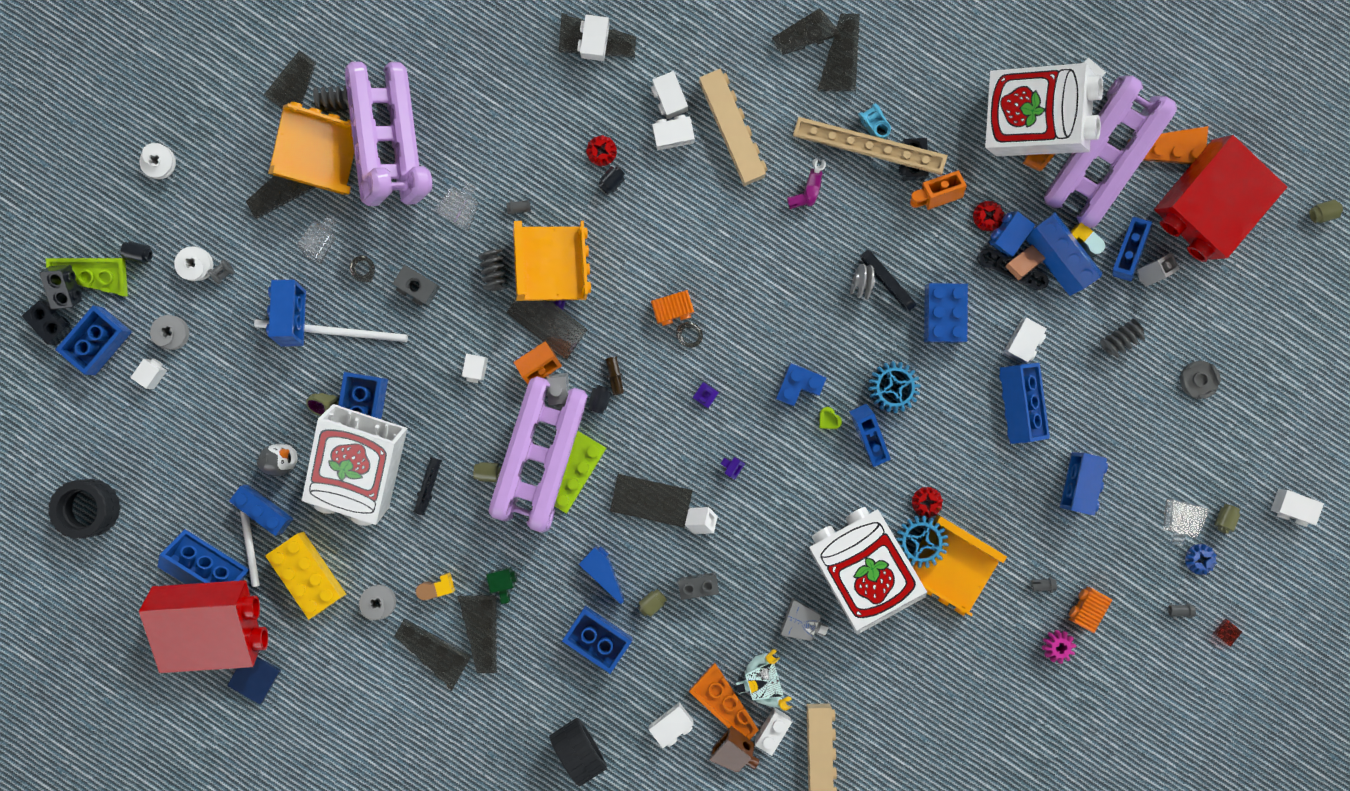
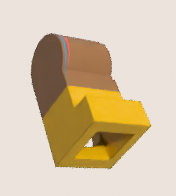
M451 573L442 574L440 581L433 583L427 581L420 584L416 588L417 597L421 600H428L453 593L455 588Z

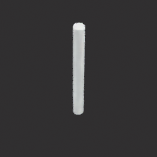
M240 511L251 585L256 587L260 586L250 520L248 515Z

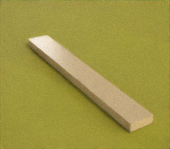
M798 117L793 137L942 175L948 157L945 154Z

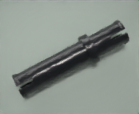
M430 457L421 489L417 492L418 499L413 510L414 513L425 516L429 499H432L431 493L442 460ZM432 468H433L434 470H433V473H432V476H431V479H430V483L428 484V481H429V478H430V475H431V471H432ZM426 488H427V492H426V495H425V498H424V502H423V504H422V500H423V497H424V494H425V490H426Z

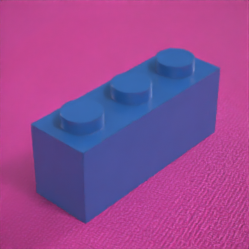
M1132 217L1113 268V277L1132 282L1152 229L1151 221Z
M250 485L240 486L229 500L230 503L274 536L283 534L294 519Z

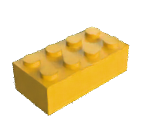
M305 532L297 533L265 555L308 620L347 595Z

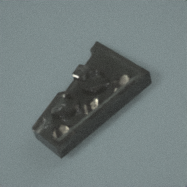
M821 8L772 37V42L780 53L785 55L805 49L807 45L814 43L819 45L824 43V40L834 38V40L841 38V33Z
M299 50L264 95L281 109H283V105L290 104V102L302 104L316 63Z

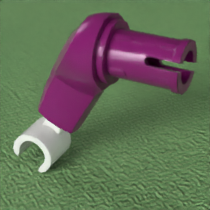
M817 158L813 160L815 169H811L803 193L787 197L789 209L803 205L811 207L815 204L823 173L820 170L826 167L824 160H822L820 166H817Z

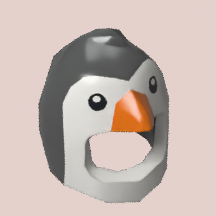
M287 444L267 446L261 451L257 459V466L264 474L269 476L285 475L295 467L298 459L297 451ZM289 453H290V455H291V462H290V463H288V459H287Z

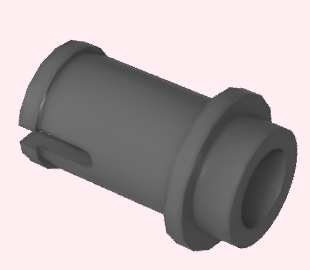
M510 200V202L506 203L508 214L514 215V213L531 212L530 200L517 202Z
M1052 577L1041 580L1032 579V592L1050 591V593H1053V591L1057 590L1056 579H1052Z
M1190 603L1186 605L1170 604L1168 606V613L1170 617L1179 616L1191 619L1195 617L1196 609Z

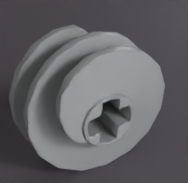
M865 264L858 266L853 276L850 294H853L856 287H858L857 298H861L864 289H866L864 297L865 300L869 299L875 284L873 266L868 265L866 267Z
M173 315L160 316L151 326V340L164 349L177 350L187 343L189 328L182 318Z
M374 585L362 593L359 600V608L367 619H384L392 614L397 600L394 592L389 587ZM376 599H379V600H380V602H379L380 605H379V606H377V605L375 604V603L377 602V601H375Z

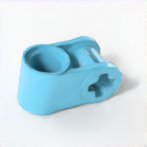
M876 103L869 110L858 114L861 123L871 136L883 139L888 138L891 126ZM878 128L884 129L885 132H886V134H885V135H880V134H878V133H877V129H878Z

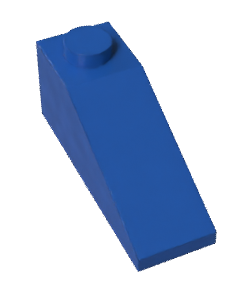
M864 404L849 411L872 466L876 467L891 460L875 414L870 407Z
M595 546L579 565L622 604L624 597L611 561L607 557L609 553L600 546L598 548Z

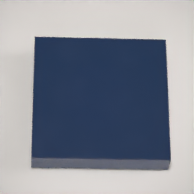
M257 656L253 667L237 668L227 686L261 705L281 669Z

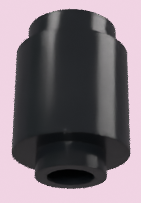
M611 166L599 179L600 182L597 185L609 195L625 181L623 177L625 173L618 166L616 168Z
M124 242L120 249L121 257L137 263L146 264L153 256L150 246L136 242Z
M597 385V388H592L588 402L590 411L603 414L604 410L607 409L611 395L607 387Z

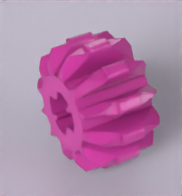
M1055 630L1054 635L1049 632V639L1043 638L1046 645L1041 646L1043 650H1046L1044 653L1045 657H1050V661H1058L1060 664H1063L1064 659L1070 661L1069 654L1075 655V652L1071 650L1076 648V644L1072 643L1074 638L1068 636V633L1065 631L1060 633L1059 630Z

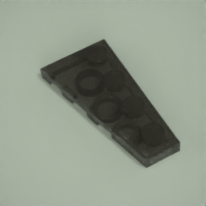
M561 12L560 53L580 54V51H577L579 39L582 40L583 33L580 32L581 21L585 20L570 17L568 14ZM609 29L605 56L635 58L636 36Z
M840 14L818 91L856 92L860 14Z
M273 176L247 199L246 203L254 218L258 219L316 187Z
M406 618L394 636L411 653H414L425 666L430 668L439 680L441 679L451 691L454 689L472 657Z

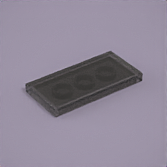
M515 299L507 311L509 316L540 340L546 341L553 350L566 360L588 331V329L550 300L516 301Z
M618 474L610 511L685 528L693 490Z

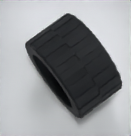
M75 480L67 482L56 489L49 502L48 513L52 525H54L58 532L73 539H82L101 535L115 525L119 517L120 500L116 495V491L109 484L101 480ZM82 490L90 493L97 504L96 518L88 527L76 520L72 509L76 495Z
M575 718L550 734L551 744L559 760L576 785L582 786L607 769L603 755L579 718Z

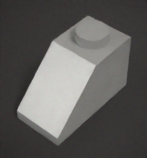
M1169 253L1137 270L1138 278L1147 287L1169 277L1180 270L1172 253Z

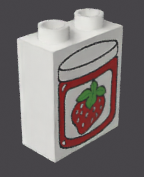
M1087 63L990 71L985 148L995 156L1090 152V140H1098L1100 137L1099 115H1092L1093 100L1102 99V76H1095Z
M333 404L317 421L302 501L313 504L314 508L322 513L330 514L337 512L350 516L351 520L358 525H376L390 506L407 428Z
M866 507L860 508L846 517V521L849 524L847 527L835 532L832 526H828L812 536L815 544L809 547L814 560L857 635L922 600L927 594L925 587L879 510L877 509L869 514Z

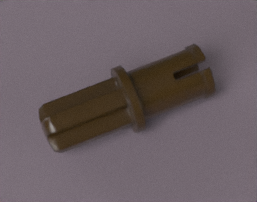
M617 356L606 358L605 361L609 373L607 378H610L613 395L623 394L622 373L619 370Z

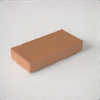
M1031 245L1005 267L1020 280L1042 263L1045 257Z

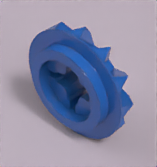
M1196 544L1187 551L1185 562L1191 572L1198 575H1207V573L1213 571L1214 566L1217 564V555L1214 553L1213 548L1205 544ZM1200 555H1202L1203 557H1208L1206 560L1203 561L1204 564L1200 562H1195L1198 561V559H1200Z

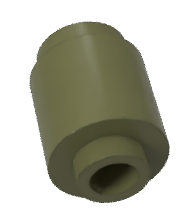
M1335 199L1317 204L1310 209V218L1314 223H1323L1340 218L1343 206Z
M480 462L474 465L473 478L483 482H497L502 467H499V463Z
M1224 504V507L1220 508L1214 524L1217 530L1225 534L1234 532L1240 518V509Z
M659 589L652 590L638 602L640 605L638 609L645 617L647 615L652 617L665 605L664 603L667 599Z

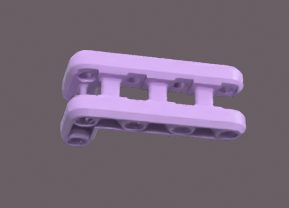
M350 62L345 68V82L361 201L366 206H379L393 190H399L400 201L406 205L417 204L431 192L432 176L426 167L419 166L407 69L400 62H389L384 67L385 88H371L370 81H368L367 66L362 62ZM373 103H387L391 122L389 126H376L372 113ZM378 141H392V148H394L395 153L394 164L380 163L377 152ZM391 179H396L397 182L391 183Z
M1119 76L1109 88L1106 94L1108 101L1098 114L1101 123L1099 139L1090 140V152L1071 154L1044 195L1045 203L1054 209L1061 208L1069 194L1073 193L1074 190L1088 197L1086 205L1080 214L1077 215L1078 224L1082 223L1089 228H1094L1101 221L1177 111L1175 101L1167 96H1152L1148 102L1138 96L1140 90H1143L1142 82L1134 76ZM1133 101L1144 107L1142 112L1138 113L1131 109ZM1122 122L1135 131L1126 147L1120 151L1107 142L1112 131ZM1097 156L1111 164L1110 170L1098 184L1084 177L1086 169Z
M537 376L530 379L489 506V514L492 518L501 521L513 519L514 512L529 516L527 521L528 527L531 530L543 533L550 529L554 518V505L588 395L584 390L573 388L568 390L565 407H562L561 411L546 407L544 400L547 390L550 388V383L547 379ZM540 421L556 426L557 432L553 445H550V448L533 444L534 440L532 438L536 425H539ZM528 459L544 464L545 471L538 486L521 482L522 478L520 476L524 463H527ZM518 498L531 501L532 510L517 507Z

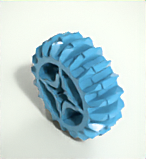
M892 361L890 367L887 363L883 364L884 370L880 366L876 369L879 374L872 372L871 375L876 379H869L868 381L874 384V387H868V390H874V393L869 396L870 398L877 397L873 402L874 404L881 402L879 409H883L886 405V412H890L891 408H893V412L898 413V407L904 412V405L911 408L912 405L909 401H917L913 395H920V392L915 391V388H919L921 385L914 383V381L919 380V377H912L915 370L907 372L910 367L909 365L902 369V362H899L896 367L895 361ZM891 371L901 373L906 380L898 381ZM886 374L887 385L879 389L880 381ZM892 382H894V384L897 385L902 384L898 386V388H896V393L894 392V390L886 391V389H889L893 386ZM909 385L908 394L902 400V389ZM890 393L897 403L888 402L882 395Z
M915 516V523L908 519V527L905 524L901 525L905 531L898 530L897 533L901 534L902 538L897 537L896 540L901 541L900 547L903 548L907 559H912L911 566H914L917 561L918 568L922 567V562H925L926 568H929L928 561L936 565L937 563L934 558L937 557L939 560H942L943 558L939 553H947L946 550L942 549V546H949V544L943 543L942 539H947L948 535L941 536L945 528L938 530L937 528L940 525L939 523L932 525L933 518H930L927 523L926 516H922V522H919L918 516ZM916 526H925L919 536L909 533ZM931 529L937 536L938 546L929 541L928 537ZM925 535V541L928 544H930L931 547L928 545H923L922 548H919V543L916 540H914L913 537L916 539H921V536ZM906 538L915 543L916 547L913 555L906 547ZM925 548L935 551L929 557L918 558Z

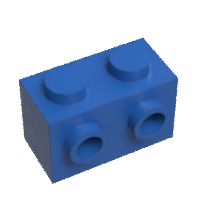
M1018 211L1007 213L1003 217V223L993 231L989 241L991 246L1009 257L1015 255L1035 226L1034 223Z

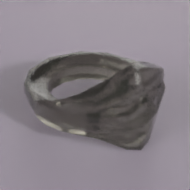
M367 256L355 257L350 263L352 277L360 282H371L375 274L374 262ZM359 261H366L370 266L369 272L363 276L355 271V266Z
M684 322L676 328V337L681 345L693 348L702 342L703 333L697 324ZM685 328H693L697 331L698 339L694 343H688L684 340L681 334Z

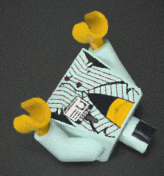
M773 649L769 653L755 656L744 671L747 680L737 682L736 687L739 694L750 691L752 700H756L757 703L770 707H779L786 711L792 708V706L786 704V701L792 699L789 696L781 698L784 696L775 668V663L780 657L774 658L772 656L777 652Z

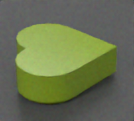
M824 407L820 410L819 428L837 429L841 426V417L836 415L831 407Z

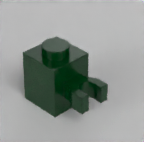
M512 567L487 573L490 593L499 591L501 604L509 603L511 599L508 589L516 586V572L512 571Z

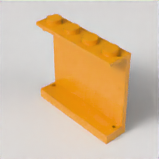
M297 102L283 105L268 174L342 195L350 194L351 187L347 186L354 156L351 121L340 120V116L335 114H329L328 116L321 114V110L316 108H310L309 110L302 108V104Z
M514 221L516 301L586 300L588 293H591V282H587V275H590V264H586V257H589V247L585 245V239L588 238V229L584 228V221L580 222L579 227H522V221Z
M936 515L932 525L939 523L938 530L945 528L941 536L948 535L947 539L942 540L943 543H948L949 546H942V549L946 550L947 553H939L943 558L942 560H939L937 557L934 558L937 563L936 565L928 561L929 568H926L925 562H922V567L918 568L917 561L912 567L928 595L932 596L934 593L939 596V602L946 606L949 603L955 606L954 611L962 616H965L966 613L972 616L973 614L969 611L998 563H1004L1007 556L943 517ZM931 529L928 537L929 541L938 546L937 536ZM925 535L919 544V548H922L923 545H928L931 547V545L925 541ZM925 548L918 558L929 557L935 551Z

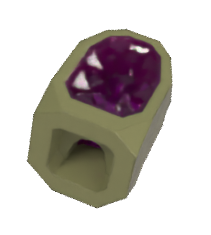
M324 393L311 394L306 399V404L312 413L321 416L333 404L338 405L339 398L335 395Z

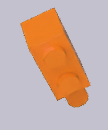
M959 170L923 182L922 189L912 193L910 205L914 208L926 205L928 210L963 198L967 185Z

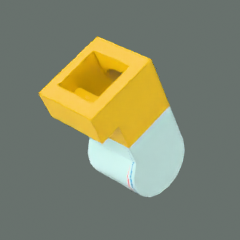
M1077 224L1070 231L1089 256H1095L1104 251V241L1084 224Z

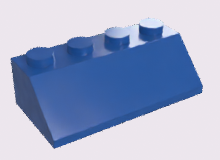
M1053 213L1035 226L1025 239L1030 246L1033 245L1045 257L1043 263L1069 296L1085 289L1102 275L1100 269L1056 213Z
M1040 363L1001 367L999 378L1002 382V398L1005 404V418L1008 426L1007 436L1010 444L1049 439Z
M186 529L159 555L157 566L184 584L243 581L249 572L248 568Z

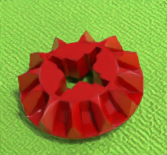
M601 135L594 137L588 142L586 152L588 159L593 164L606 166L615 159L617 148L610 137ZM605 145V151L607 152V154L601 153L598 156V150L596 149V147L601 148Z
M984 201L977 205L973 212L974 223L983 231H993L1002 224L1004 211H1002L1001 205L994 201ZM985 211L988 213L994 211L992 215L993 220L983 221L986 217Z
M920 488L912 497V507L920 516L930 518L937 515L942 509L943 500L941 494L934 488ZM927 496L929 500L935 501V503L929 505V510L926 505L920 504V502L926 500Z

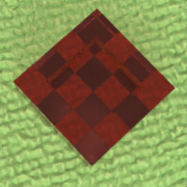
M1224 619L1213 634L1231 647L1242 631L1229 620Z

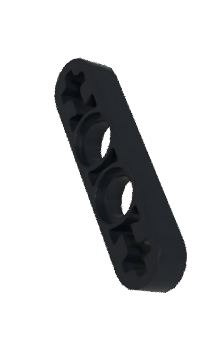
M984 249L977 256V261L981 266L1033 290L1039 291L1048 286L1049 279L1047 275L1035 269L1031 270L1024 279L1020 280L1009 270L1002 271L999 267L1000 262L1004 260L1009 263L1013 259L992 249ZM988 253L990 259L995 260L997 257L999 259L995 262V265L992 266L994 262L991 260L984 262L985 258L982 256ZM1040 277L1043 284L1037 286V282L1029 280V278L1038 279Z
M866 250L860 255L861 260L866 266H873L874 275L907 312L911 311L916 306V303L870 250Z

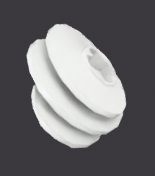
M151 143L143 148L140 156V167L147 176L154 179H164L173 173L176 159L169 148L159 143Z
M195 246L182 249L174 261L177 274L183 279L190 281L205 280L210 276L208 270L213 269L214 266L210 254L204 249Z

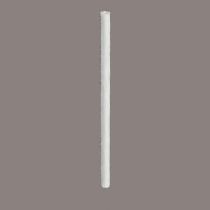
M266 320L254 321V326L259 328H266L267 324H269V321ZM306 324L304 332L399 342H407L408 335Z

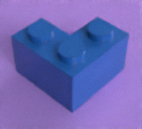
M790 363L775 400L795 406L801 390L820 396L827 378Z

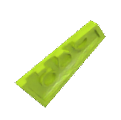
M45 258L46 268L49 266L71 264L78 285L115 293L124 297L128 296L125 258Z
M577 431L554 505L566 514L607 449L580 431Z

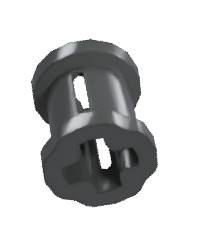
M223 259L221 264L214 269H209L208 273L216 283L220 284L229 274L233 275L235 271Z

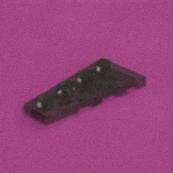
M458 595L476 672L497 673V595Z

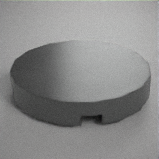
M1207 361L1191 362L1185 366L1180 376V383L1184 392L1190 397L1197 399L1208 398L1215 394L1221 382L1220 373L1216 366Z

